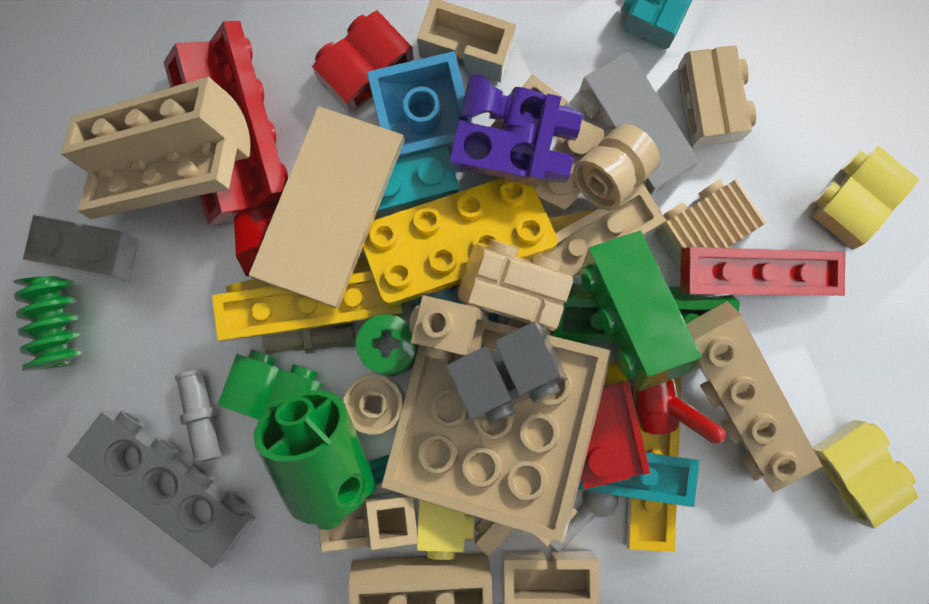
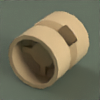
M621 124L602 139L598 147H594L577 162L573 168V177L580 192L592 204L605 210H614L631 195L633 187L640 186L659 167L661 158L654 141L643 130L634 125Z
M372 374L364 375L353 381L345 392L343 402L346 405L355 429L365 434L374 435L387 432L398 425L406 395L401 386L394 380Z

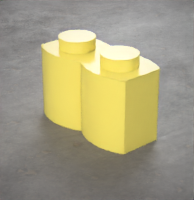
M879 145L867 153L860 149L842 168L847 175L838 185L834 181L831 182L815 200L820 207L812 217L852 250L865 245L920 180Z
M853 420L813 447L823 466L821 469L836 486L837 491L852 514L862 525L875 529L919 498L913 487L916 479L907 466L900 461L895 462L887 449L890 445L889 439L881 428L874 423L869 424L867 421Z

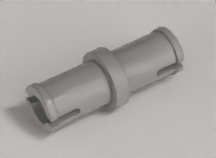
M202 369L186 371L175 375L184 413L179 417L181 425H186L194 464L222 457L213 420L217 417L215 407H210L203 377L204 371Z

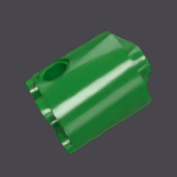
M324 390L301 391L286 396L273 404L259 419L253 433L254 446L286 509L294 519L306 524H316L321 530L333 529L341 523L343 518L358 509L364 500L374 492L376 484L371 466L346 405L336 394Z

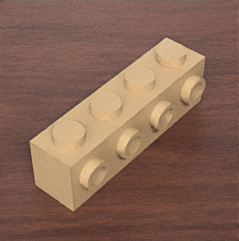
M725 302L687 323L688 329L702 355V359L692 371L700 368L707 381L700 384V387L713 409L719 406L723 408L728 418L720 422L734 446L742 442L748 454L742 456L741 460L753 480L757 481L763 478L774 493L823 467L741 314L731 304Z

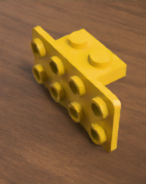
M500 178L374 220L363 249L383 303L387 306H395L422 297V295L461 283L464 273L467 271V264L475 244L489 247L491 239L504 242L519 248L518 257L529 260L534 258L535 253L543 255L554 251L557 247L558 239L534 186Z

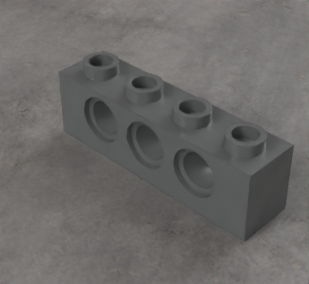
M121 410L119 413L101 412L67 457L208 566L214 568L223 562L256 518L247 511L250 505L236 493L228 491L225 494L212 484L214 477L202 467L196 464H192L189 467L176 456L179 451L171 443L160 437H156L154 440L141 430L144 424L131 413L125 410ZM129 445L133 446L138 453V462L133 469L129 468L123 459L124 451ZM163 472L171 475L174 480V490L170 496L163 494L158 487V479ZM197 499L205 501L210 507L211 515L207 523L198 521L194 516L193 506Z

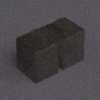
M33 215L23 259L45 267L130 282L139 240L118 230L85 224L80 226L69 221Z

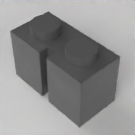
M535 321L496 340L497 349L490 352L489 348L484 346L447 365L470 419L481 421L487 419L489 425L514 415L516 411L513 406L526 399L531 398L532 403L535 404L560 392L557 384L568 380L544 327Z

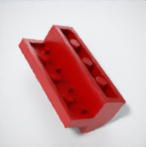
M223 21L209 42L175 43L163 62L170 88L209 77L234 99L247 123L250 136L249 158L234 162L229 189L200 195L208 226L234 222L233 217L238 213L259 206L277 207L288 180L286 167L280 162L275 146V127L268 120L264 107V88L261 81L256 78L253 68L252 45L250 40L244 36L241 21Z

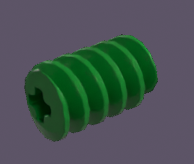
M39 276L13 281L15 284L26 286L15 292L14 299L18 302L29 304L17 310L16 317L31 322L19 328L18 335L33 339V341L20 347V353L35 357V359L22 365V371L71 366L70 360L82 355V350L70 348L68 343L79 338L80 333L66 330L65 325L78 320V315L66 313L63 308L75 303L76 298L62 295L61 290L74 285V280L59 276Z
M390 314L377 315L366 321L358 331L356 339L357 355L362 363L372 371L387 376L402 375L412 369L419 345L411 343L413 334L410 332V325L399 316ZM389 336H392L400 346L399 349H392L390 357H388L385 352L380 350V344L388 343Z

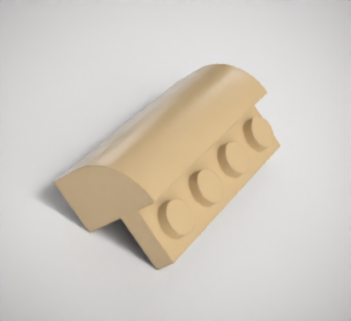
M205 77L71 116L61 155L88 172L78 212L90 219L229 189L234 162L249 158L250 136L242 111L234 99L211 78Z

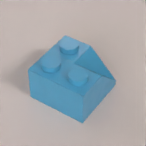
M455 51L368 71L367 75L380 127L404 135L405 142L398 159L448 146L451 156L465 96Z

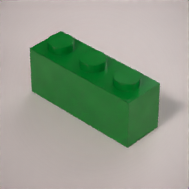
M639 230L588 248L580 268L581 281L588 294L594 293L600 306L598 315L601 326L607 336L613 335L619 348L618 362L624 376L627 379H633L639 392L691 373L702 359V355L642 231Z

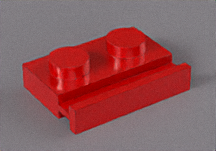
M627 380L616 384L604 385L580 478L584 489L630 479V477L636 475L651 474L630 384Z

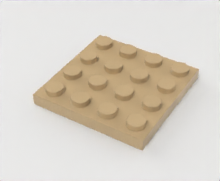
M488 320L481 348L487 346L490 352L497 349L496 340L520 328ZM548 335L568 380L557 384L560 392L535 404L532 403L531 398L526 399L513 406L516 411L514 415L489 425L487 419L483 421L470 419L447 368L450 362L424 356L426 347L419 345L381 488L557 542H564L612 351ZM454 354L452 362L464 356Z

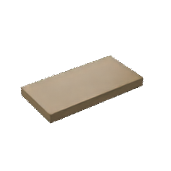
M318 106L249 276L255 280L339 310L405 142L404 135Z

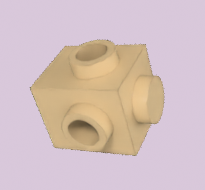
M422 295L420 306L415 307L410 319L409 327L410 332L413 334L411 343L426 347L424 353L426 357L452 363L454 354L466 356L481 348L489 314L477 307Z

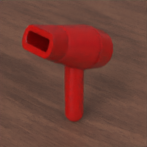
M674 379L639 392L637 390L636 406L642 431L652 435L669 434L679 428L680 421L712 444H720L725 440L726 433L720 425L678 398Z

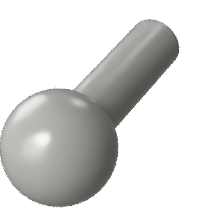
M584 491L583 504L577 509L578 512L569 522L565 541L561 543L553 540L550 543L557 552H560L595 517L611 515L618 506V496Z

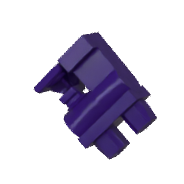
M471 74L467 82L448 170L466 173L467 171L504 180L522 182L536 187L542 181L566 183L570 177L573 156L550 151L552 138L555 136L575 141L578 138L583 113L561 106L562 96L549 93L545 95L524 87H514L508 96L503 95V91L492 86L483 75ZM482 113H490L489 118L503 120L504 127L503 130L470 122L475 116Z

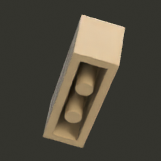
M485 553L455 555L454 559L437 560L427 558V556L361 559L352 560L348 585L349 604H492V577L489 559Z

